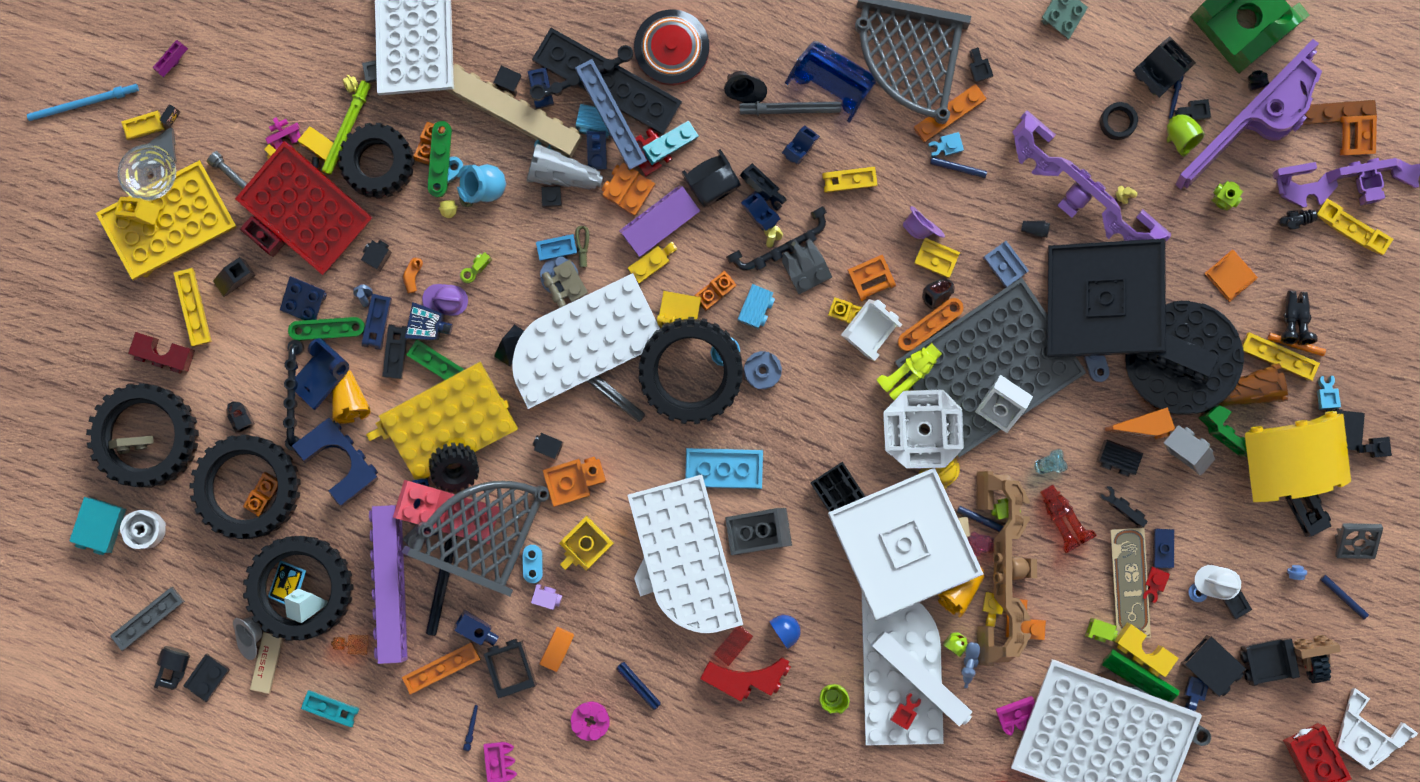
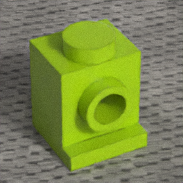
M1008 499L997 500L998 504H994V510H991L992 516H995L996 520L1009 518Z
M1090 618L1085 636L1093 638V635H1095V640L1105 643L1107 639L1114 642L1118 633L1116 630L1117 626Z

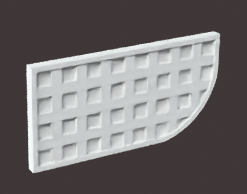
M698 475L627 495L655 599L662 611L679 626L694 632L715 633L743 625L703 476Z

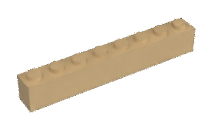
M453 65L454 89L445 91L529 137L539 140L542 144L548 147L550 144L553 150L572 158L582 141L580 132L577 129L565 127L559 119L547 117L544 111L538 108L537 110L532 109L526 101H518L513 98L514 96L505 90L503 92L499 91L493 83H485L480 80L481 78L472 72L468 74L460 65Z

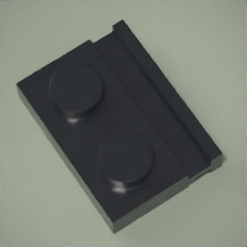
M207 653L183 686L205 702H208L230 669Z

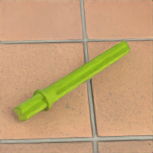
M362 80L356 94L352 95L353 99L323 165L322 172L324 174H332L339 159L338 152L342 151L340 145L342 141H347L346 135L351 132L360 109L366 103L365 98L371 87L370 83Z

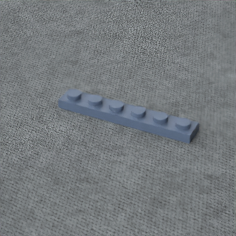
M593 59L575 67L579 78L628 169L631 170L645 163L647 160Z

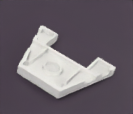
M1352 688L1335 746L1363 767L1371 770L1390 756L1389 754L1394 750L1401 748L1405 745V742L1417 736L1418 733L1401 722L1390 738L1359 716L1370 698L1356 688Z

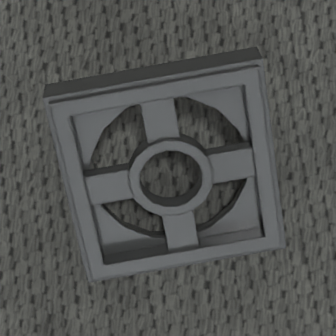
M1342 523V527L1336 529L1338 534H1335L1337 544L1335 555L1337 558H1376L1383 531L1382 524ZM1359 531L1358 536L1353 539H1346L1350 533ZM1366 532L1371 533V535H1369V539H1366L1365 537ZM1359 539L1365 540L1361 546L1354 545ZM1344 545H1352L1354 551L1348 550Z

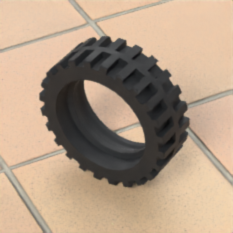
M688 317V319L683 320L678 318L672 323L667 322L647 341L639 362L638 378L639 383L641 382L643 395H646L648 398L647 402L650 406L653 405L657 409L656 412L658 414H665L668 416V420L674 421V419L680 420L681 424H687V422L700 424L702 420L707 419L708 422L713 420V417L717 414L720 416L728 406L730 407L733 404L735 396H738L742 383V357L735 340H732L730 334L726 330H722L719 327L720 325L715 322L714 324L707 322V319L704 318L702 320L694 319V317ZM695 338L709 343L719 353L723 362L724 374L719 388L713 395L702 401L684 402L672 397L663 388L659 379L658 365L663 352L671 344L682 339Z
M139 383V385L128 384L126 388L118 387L114 389V394L105 395L102 398L105 402L102 405L97 404L94 408L97 411L95 417L90 416L88 422H92L91 430H86V435L91 436V442H87V448L93 450L94 454L90 455L92 461L98 462V470L107 474L106 477L110 480L118 481V484L131 487L152 488L165 485L167 481L178 478L177 474L187 469L186 463L193 461L195 457L191 455L193 448H198V443H195V436H199V430H196L194 427V423H197L196 417L191 416L190 412L192 409L189 405L183 403L184 399L173 394L168 389L145 383ZM148 403L158 406L171 418L175 432L174 443L169 455L161 463L150 468H134L120 460L114 449H109L108 441L112 440L114 424L125 409L135 404Z
M240 435L229 436L226 440H218L215 442L216 445L214 447H208L204 451L206 455L203 458L199 457L196 461L199 465L197 470H192L191 475L195 477L194 483H190L189 489H193L194 496H190L191 502L196 503L197 508L194 509L196 514L203 517L201 521L205 525H210L212 531L224 534L223 536L228 538L254 539L267 536L270 532L278 530L283 522H287L291 518L289 514L291 511H295L297 507L295 505L296 498H300V492H297V489L301 482L296 476V472H298L297 466H293L291 462L293 459L283 451L284 449L281 446L261 437ZM244 454L255 455L265 460L274 470L278 481L277 496L273 505L263 515L250 520H240L226 514L217 504L213 490L215 476L219 468L232 457Z
M289 536L272 541V544L264 546L261 549L262 552L253 557L252 560L254 562L252 566H248L246 570L249 573L248 578L243 580V585H246V593H243V599L248 600L249 605L246 606V609L254 615L252 620L255 623H259L264 632H270L273 634V637L284 638L286 641H302L318 637L330 631L333 626H337L340 618L346 615L348 611L346 608L348 603L352 601L350 593L351 590H354V584L350 582L352 572L348 571L346 567L348 563L346 559L341 558L340 552L337 549H333L330 543L307 536ZM293 555L309 556L320 562L326 569L331 581V594L324 609L315 617L302 623L280 616L270 605L266 593L267 579L271 570L278 562Z

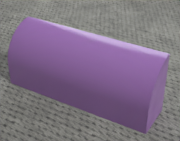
M679 185L620 229L619 232L640 257L699 213L700 210L683 186Z

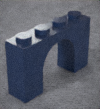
M327 418L293 444L292 448L304 463H307L327 448H338L347 453L351 460V469L348 475L328 490L332 498L342 508L378 480L376 475L378 471L372 464L368 466L364 461L366 457L360 449L355 450L352 446L354 444L353 440L348 435L344 436L342 434L340 424L338 422L335 423V420L332 421L330 418Z

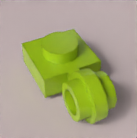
M485 252L482 255H477L473 260L472 269L465 268L461 271V280L467 284L472 283L476 275L486 268L492 261V258ZM466 273H471L469 279L465 278Z

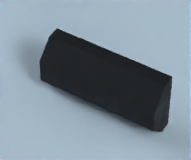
M843 462L810 482L829 512L866 497Z

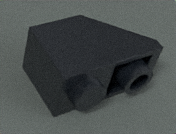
M239 257L225 266L213 282L222 296L225 297L256 275L246 260Z

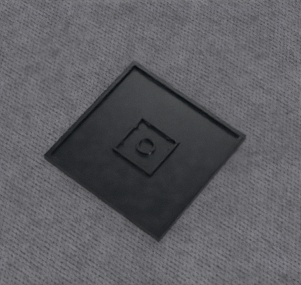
M1165 238L1048 245V358L1166 353Z

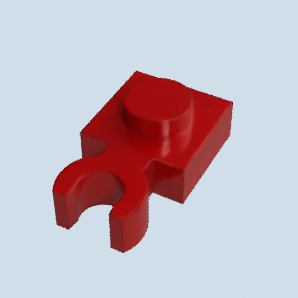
M1150 567L1145 584L1149 587L1144 592L1143 599H1146L1147 595L1151 593L1153 596L1151 602L1156 603L1158 600L1157 591H1164L1170 574Z
M908 693L906 696V704L899 703L890 718L891 721L906 730L909 729L917 715L913 709L921 703L920 698L915 703H911L910 698L913 695L911 693Z

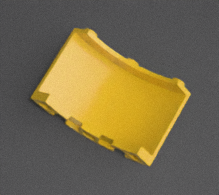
M1337 411L1325 412V415L1310 421H1295V424L1266 429H1263L1262 426H1255L1245 433L1253 502L1279 501V497L1291 495V499L1332 491L1333 486L1343 487L1351 482L1344 415L1337 414Z

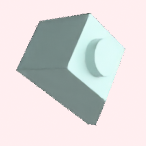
M301 589L294 590L284 598L287 618L300 623L307 620L328 603L327 600Z

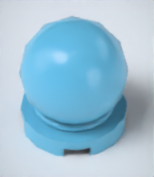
M489 164L481 166L464 165L457 175V178H460V187H457V190L464 202H492L500 198L505 191V176L496 166Z

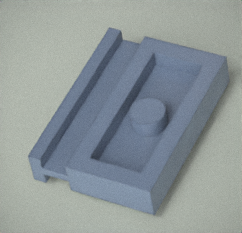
M1007 241L983 257L1005 288L1029 271Z

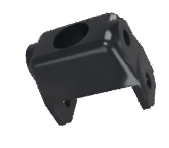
M721 149L717 150L718 156L700 163L688 174L685 170L682 171V176L703 208L711 206L741 186L739 179Z

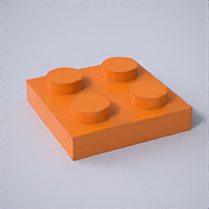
M580 459L542 470L553 507L591 496L582 471Z

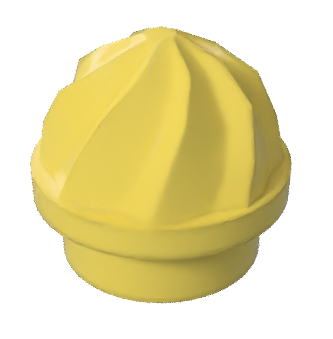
M455 200L441 201L438 208L442 216L452 218L456 214L458 206L455 205Z

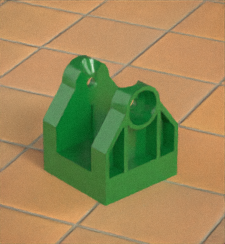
M1206 0L1190 17L1236 72L1240 74L1301 24L1310 14L1300 2L1291 7L1286 0ZM1238 9H1248L1255 13V28L1247 29L1238 23L1236 18Z

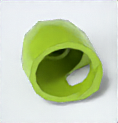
M1176 115L1169 120L1167 125V143L1172 141L1179 154L1183 157L1188 155L1203 140L1205 135L1201 126L1187 115Z

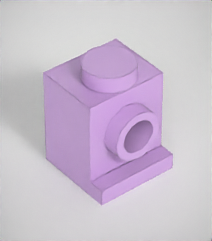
M537 584L531 603L552 610L556 606L559 607L562 595L555 593L556 589L546 586L544 589H541L542 585Z

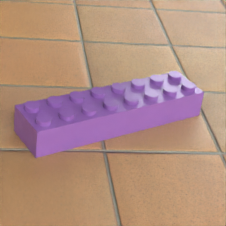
M396 505L372 506V511H369V521L373 525V530H370V541L373 542V550H371L370 556L371 561H374L371 578L372 581H375V589H372V599L375 600L376 608H373V620H376V628H374L373 635L374 640H377L374 657L378 659V664L401 663L408 660L404 553H402L403 527L402 520L393 518Z

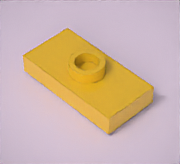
M154 111L121 121L126 139L129 141L165 130L163 123L160 121V112Z

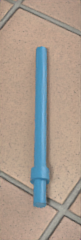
M137 84L115 87L112 91L27 114V119L32 121L115 97L117 99L123 98L126 94L139 91V87Z

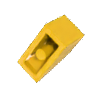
M120 197L114 215L142 224L154 225L158 219L160 207L142 198Z

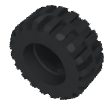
M377 122L375 125L366 123L363 128L358 126L353 134L349 132L346 135L347 141H342L340 145L342 151L338 152V158L340 159L338 166L342 171L341 175L347 183L359 194L369 198L375 197L376 199H382L383 196L391 197L393 192L397 191L399 193L403 190L401 187L404 184L407 185L410 181L408 177L413 175L412 165H415L412 148L403 135L389 125L384 126L382 123ZM377 144L385 145L391 149L394 156L390 170L380 177L371 178L366 176L359 166L361 155L370 146Z

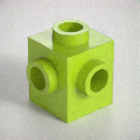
M1226 181L1223 184H1218L1213 191L1215 195L1211 201L1220 209L1228 211L1232 207L1236 208L1242 200L1240 196L1243 191L1239 189L1240 186L1235 182Z

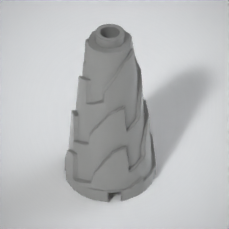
M536 144L526 181L547 185L556 184L565 187L573 186L584 189H596L597 186H601L603 176L600 175L599 171L590 166L581 164L575 159L563 156L559 152Z

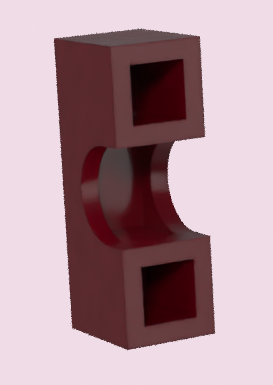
M135 332L128 354L134 355V360L145 363L147 359L152 361L151 365L163 368L164 365L170 366V371L181 374L182 370L189 371L195 350L172 343L170 350L166 354L160 355L157 351L159 339Z

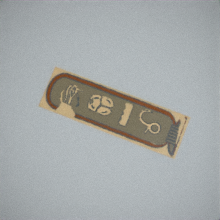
M1145 528L1111 530L1117 636L1126 623H1130L1146 634V638H1151L1148 595L1146 599H1143L1144 592L1148 590V586L1145 585L1147 581Z

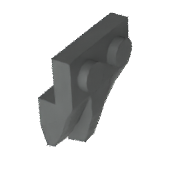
M810 238L806 241L805 247H802L794 240L791 243L793 253H783V266L798 294L832 278L822 254Z

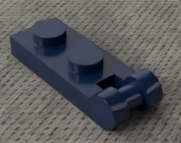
M372 294L362 347L368 348L372 346L377 350L382 349L392 301L391 297ZM371 333L377 334L376 339L370 338Z

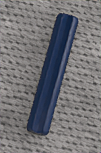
M625 662L617 666V671L653 710L660 706L661 702Z

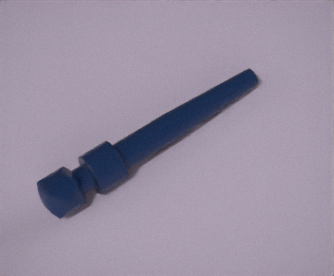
M1184 76L1174 84L1169 119L1173 117Z
M478 705L474 706L468 734L465 737L464 751L471 750L470 744L473 741Z

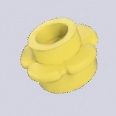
M347 75L346 78L342 79L348 93L357 91L356 88L359 85L354 76L350 77V75Z

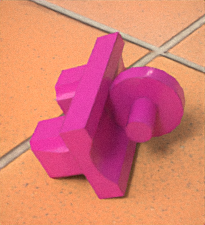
M275 117L273 118L275 124L269 126L271 132L278 129V132L267 136L265 139L268 144L271 143L272 147L277 150L283 143L282 137L288 135L292 144L298 141L301 137L298 130L300 126L296 122L283 129V126L289 124L287 119L279 121Z

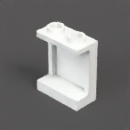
M868 299L841 336L868 359L875 361L879 356L877 350L895 327H901L902 323L898 321L899 317L895 313L885 310L886 305L881 301Z

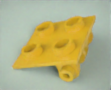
M663 291L660 314L657 317L660 329L667 322L672 323L678 318H681V320L688 319V317L697 319L701 297Z

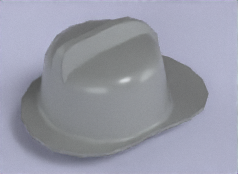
M254 616L243 620L240 618L233 620L237 646L241 654L248 660H253L256 657V643L263 635L260 624L252 620Z

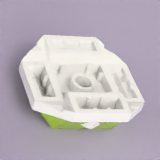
M944 390L903 391L884 411L885 451L906 468H945L964 448L961 407ZM922 424H927L930 427L929 433L921 431Z

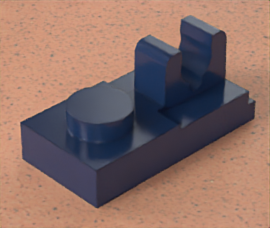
M587 131L588 166L594 169H607L606 131Z

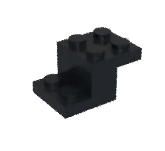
M1169 36L1133 72L1139 81L1144 82L1148 86L1149 91L1153 95H1157L1160 98L1196 62Z

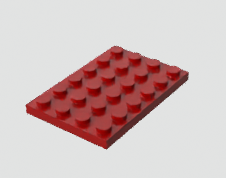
M283 141L235 198L236 201L322 275L331 268L373 219L370 214L286 141Z

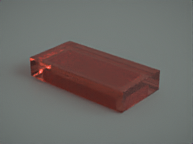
M741 625L737 626L714 654L729 666L753 638V635Z

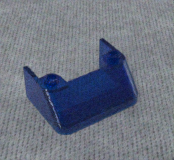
M813 41L797 59L785 84L788 85L793 78L799 84H808L810 81L816 83L843 100L841 105L843 110L850 114L847 119L850 123L877 81L864 68L826 45Z

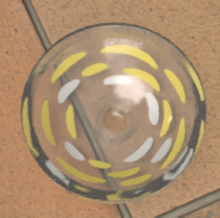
M143 144L132 148L123 156L118 166L119 183L122 189L132 198H142L146 201L156 200L164 196L172 188L176 179V165L171 155L165 149L152 144ZM153 173V178L148 179L149 174Z

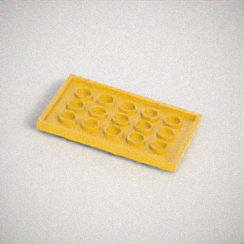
M200 160L169 175L166 181V178L144 188L149 191H138L141 194H145V196L135 193L128 196L131 198H142L160 207L159 216L154 225L142 224L114 215L118 202L96 213L133 281L237 228ZM172 175L171 183L169 187L164 191V189L161 188L165 185L167 181L169 183L170 177ZM161 181H163L162 185L159 188L153 189L157 185H159ZM155 191H157V192L154 193V194H147L148 192H155Z
M481 361L379 415L380 420L415 480L425 479L430 476L429 458H431L433 452L436 453L438 447L443 449L444 444L451 446V443H455L458 446L459 443H462L464 448L468 445L471 450L476 452L518 429Z

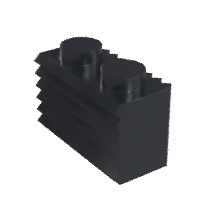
M1104 440L1096 462L1101 463L1100 467L1111 470L1114 468L1119 470L1118 474L1129 477L1130 475H1136L1143 453L1113 441Z

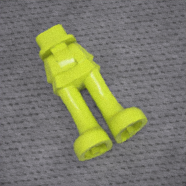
M931 343L927 348L923 347L922 351L912 354L893 374L888 377L881 375L877 378V381L886 392H889L910 370L913 372L902 384L889 393L890 397L895 401L903 391H908L917 381L924 378L926 374H929L942 353Z

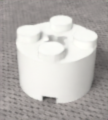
M137 510L124 517L120 525V533L122 534L123 541L131 548H154L164 538L166 523L159 514L153 511ZM142 526H144V529H145V532H144V533H143V530H141V527H142Z

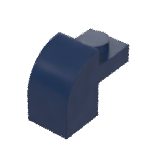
M804 125L793 140L784 148L782 153L787 160L799 165L820 136Z
M756 191L741 202L746 212L762 231L773 228L781 219Z

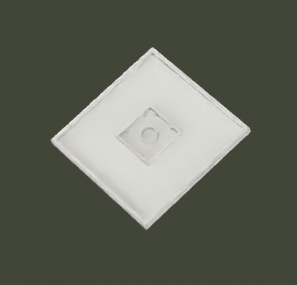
M935 468L828 513L875 621L983 575Z

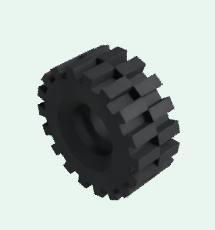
M451 443V446L444 444L443 449L438 447L436 453L433 452L431 458H429L431 480L442 491L448 489V492L453 493V490L456 489L457 492H461L460 488L467 489L469 488L468 484L473 485L475 483L474 479H478L479 467L474 450H471L468 445L464 448L462 443H459L458 446L455 443ZM451 464H460V465H461L460 467H458V468H456V469H448V468H447V467H448L449 465H451Z

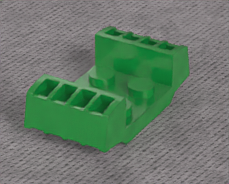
M1219 405L1205 411L1199 417L1208 428L1210 435L1239 457H1247L1245 438L1238 437L1232 427L1223 425L1232 413L1230 410Z

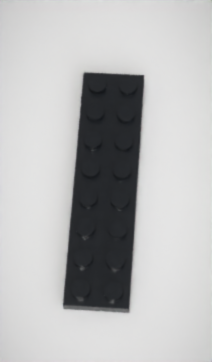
M551 27L532 61L543 68L546 67L547 70L559 77L568 80L570 75H578L575 67L593 59L596 66L603 64L606 58ZM619 65L615 66L614 71L611 73L606 71L600 73L621 112L664 135L682 104L681 100ZM580 82L579 88L586 91L583 83Z

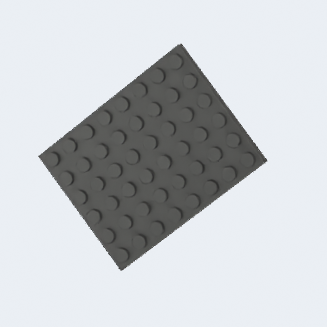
M1020 278L894 362L900 368L912 354L922 351L923 347L927 348L931 343L942 353L929 374H926L924 378L917 381L911 388L913 390H944L961 407L964 448L957 455L958 458L1001 430L975 412L1000 375L1033 396L1027 409L1022 414L1024 415L1086 374V371L1076 357L1048 358V315L1023 278ZM911 370L904 376L905 379L913 373Z

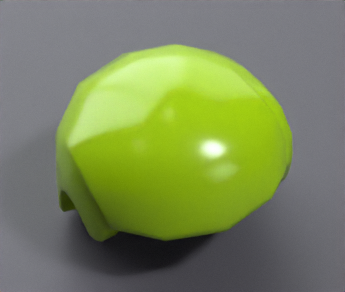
M838 684L825 686L819 696L821 707L830 714H842L849 707L850 699L848 692Z

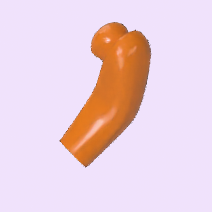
M417 257L411 259L403 273V282L408 294L417 291L415 277L423 265V261Z

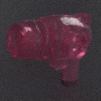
M972 532L967 538L975 556H980L981 553L987 552L989 554L991 552L994 553V538L980 535L976 532Z

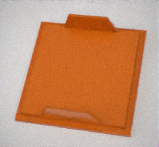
M1233 249L1204 273L1228 302L1232 301L1258 278Z

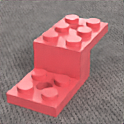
M404 480L393 518L415 524L427 522L431 515L455 494ZM464 498L465 506L472 502V499ZM420 499V506L415 509L414 501ZM460 501L452 506L453 515L461 510ZM477 502L478 512L486 507V503ZM473 506L465 511L466 520L474 516ZM498 506L491 508L492 517L499 513ZM448 510L440 517L441 524L449 518ZM487 512L480 516V526L488 521ZM462 515L454 519L455 529L463 524ZM474 521L467 526L468 535L476 530ZM496 521L493 522V530H494ZM450 523L442 528V532L451 533ZM489 526L481 531L482 540L490 535ZM463 529L455 535L464 538ZM477 535L471 538V540L478 541Z

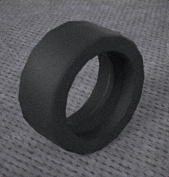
M1123 102L1111 104L1100 117L1102 132L1108 138L1114 140L1127 138L1134 132L1138 124V115L1135 109L1128 103ZM1120 110L1129 116L1130 124L1125 131L1116 132L1108 125V117L1113 111Z

